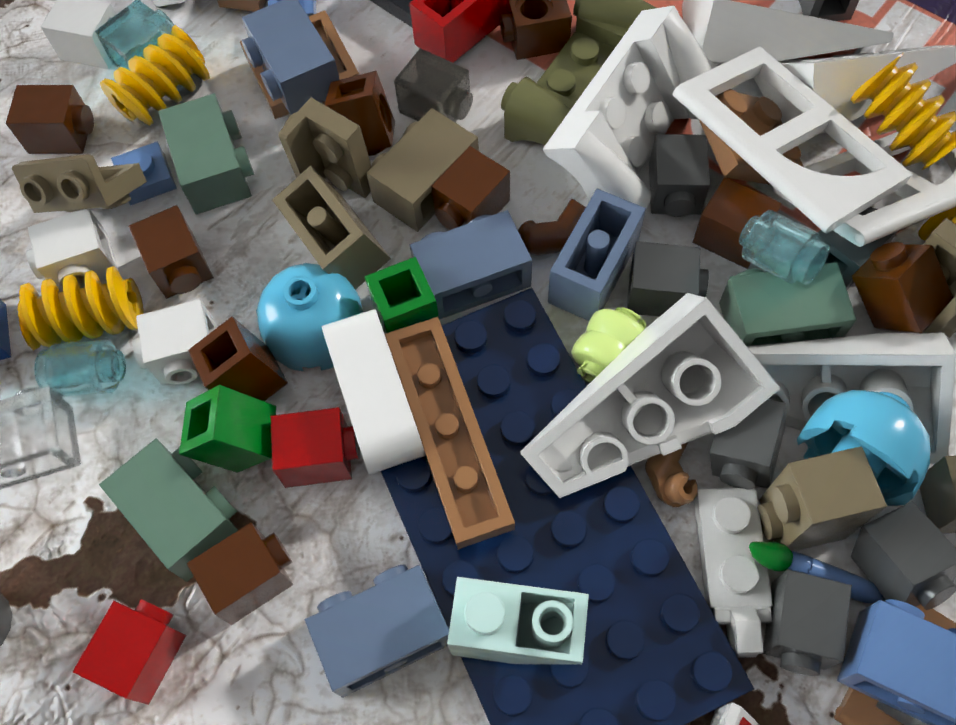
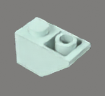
M457 577L447 645L453 656L511 664H582L589 594Z

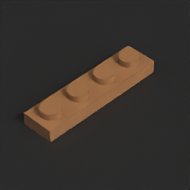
M435 317L386 333L385 337L457 548L461 549L515 530V521L439 318Z

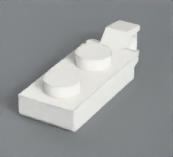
M744 488L698 489L697 496L694 499L705 600L718 624H726L728 642L737 658L756 657L758 654L763 653L761 623L772 622L771 607L773 606L768 569L752 557L749 549L751 542H764L760 514L757 509L756 488L749 490Z

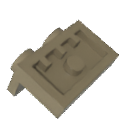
M311 97L298 112L289 116L278 135L296 178L311 165L324 179L327 178L338 189L342 191L350 189L366 198L371 192L366 173L369 171L371 163L360 126Z

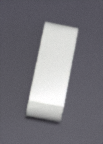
M376 309L323 325L322 331L369 475L425 456L424 448Z

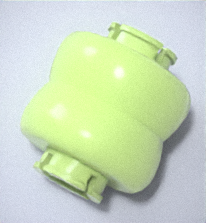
M617 307L615 310L601 309L592 315L586 332L578 338L571 351L574 361L580 366L577 369V373L586 382L590 383L646 328V322L641 320L637 313L624 307Z

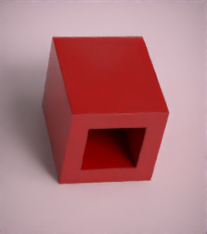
M340 407L271 416L272 469L285 488L352 479L351 460L360 459V448L353 426H347Z
M140 599L135 610L113 601L72 672L125 699L149 705L187 635L168 626L174 616L172 613L145 600Z

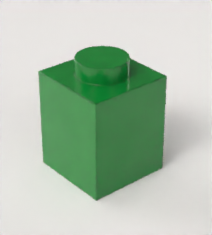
M416 257L364 276L373 308L376 309L385 334L435 317L439 318L436 299Z
M218 385L186 402L179 455L236 473L272 459L271 416L276 415L277 406Z

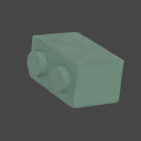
M215 93L158 111L180 186L196 215L252 197L246 177L254 175L253 168L245 147L236 148L234 140L242 138L232 110L223 112Z
M801 262L788 269L766 272L761 269H748L729 277L719 301L723 318L746 346L845 337L857 320L837 262L819 265L813 262Z
M156 438L102 481L99 486L165 567L188 582L193 577V574L187 563L238 531L229 520L237 510L215 486L207 492L201 488L194 479L202 473V470L191 458L179 455L180 447L171 453Z

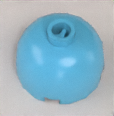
M304 263L290 266L271 279L261 293L256 313L260 336L276 361L292 370L303 371L302 367L314 368L319 366L322 371L334 368L322 326L363 313V307L358 293L346 277L338 273L328 274L319 264Z
M851 390L839 393L825 400L814 412L797 437L798 445L805 442L808 446V450L803 456L804 459L862 446L887 506L905 505L912 500L925 479L930 465L929 434L909 405L899 396L889 392Z

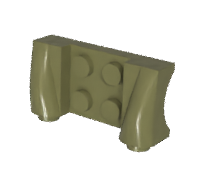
M576 0L573 8V15L577 16L576 31L536 83L531 78L525 77L518 84L512 82L507 87L501 101V109L504 110V138L511 142L528 140L546 145L640 12L655 9L656 7L643 0Z

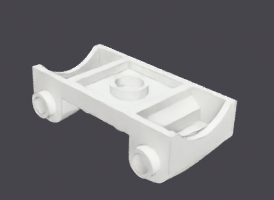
M674 5L640 12L543 148L548 158L564 167L580 183L586 193L588 203L598 188L642 206L647 211L652 193L638 177V174L652 153L655 134H665L674 119H698L673 96V91L679 84L711 70V66L696 38Z

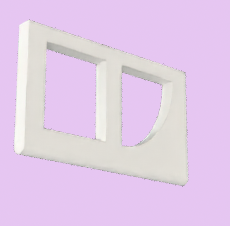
M760 46L679 84L673 91V96L825 234L833 231L838 226L903 187L913 175ZM757 75L763 78L803 113L761 136L715 97ZM825 131L872 173L856 176L820 173L802 167L782 154Z
M898 132L874 141L891 156L911 149L907 146L891 151L889 146L898 135ZM956 148L942 157L952 171L949 179L939 185H935L911 172L913 175L907 183L894 192L904 199L863 216L858 214L833 231L861 247L956 207ZM848 151L805 167L820 173L843 176L853 171L862 175L872 173ZM773 187V193L777 194L784 200L791 203L776 188Z

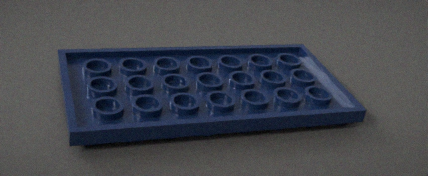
M533 288L441 325L515 521V530L458 549L426 455L380 471L448 628H450L457 577L589 594L582 664H511L461 657L490 725H685L754 690L751 681L631 465L623 473L559 498L521 455L520 451L586 387L583 378L577 373V368Z

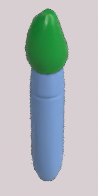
M751 542L749 544L752 557L770 570L779 572L789 569L852 585L850 599L855 601L875 603L882 600L883 596L874 583L863 577L810 556L791 551L786 545L778 542Z

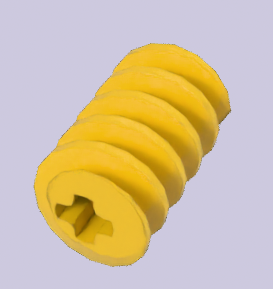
M176 25L172 27L171 34L164 33L157 38L158 46L149 44L143 49V57L136 55L128 61L130 70L123 67L115 70V82L106 78L100 82L101 89L111 104L131 122L137 118L146 125L151 126L154 122L148 111L150 107L157 111L167 108L162 99L165 95L176 103L181 102L182 97L177 86L180 84L190 92L196 90L195 83L190 76L193 73L203 81H207L210 78L205 66L204 57L197 45L187 33Z
M902 53L861 85L850 100L854 104L871 99L872 102L863 116L866 119H870L883 114L885 118L876 132L882 135L896 130L898 135L889 146L891 151L909 146L911 151L902 164L904 167L922 162L924 164L922 170H924L956 148V131L949 132L956 121V112L953 111L940 116L935 115L945 99L942 95L923 100L922 97L931 86V82L929 79L910 84L909 80L918 69V66L914 62L897 68L896 64L903 55Z
M112 266L107 268L106 283L104 284L101 283L94 270L85 273V287L83 288L80 287L76 277L72 274L66 275L63 279V292L59 291L56 283L51 278L42 281V296H39L31 283L22 284L19 290L20 301L17 309L22 336L27 345L34 351L40 348L41 345L49 348L55 347L62 340L68 343H75L81 340L83 335L87 338L95 339L102 336L104 330L112 335L119 334L124 330L125 325L128 329L136 331L138 330L136 316L144 314L142 297L135 281L131 277L123 280L118 269Z

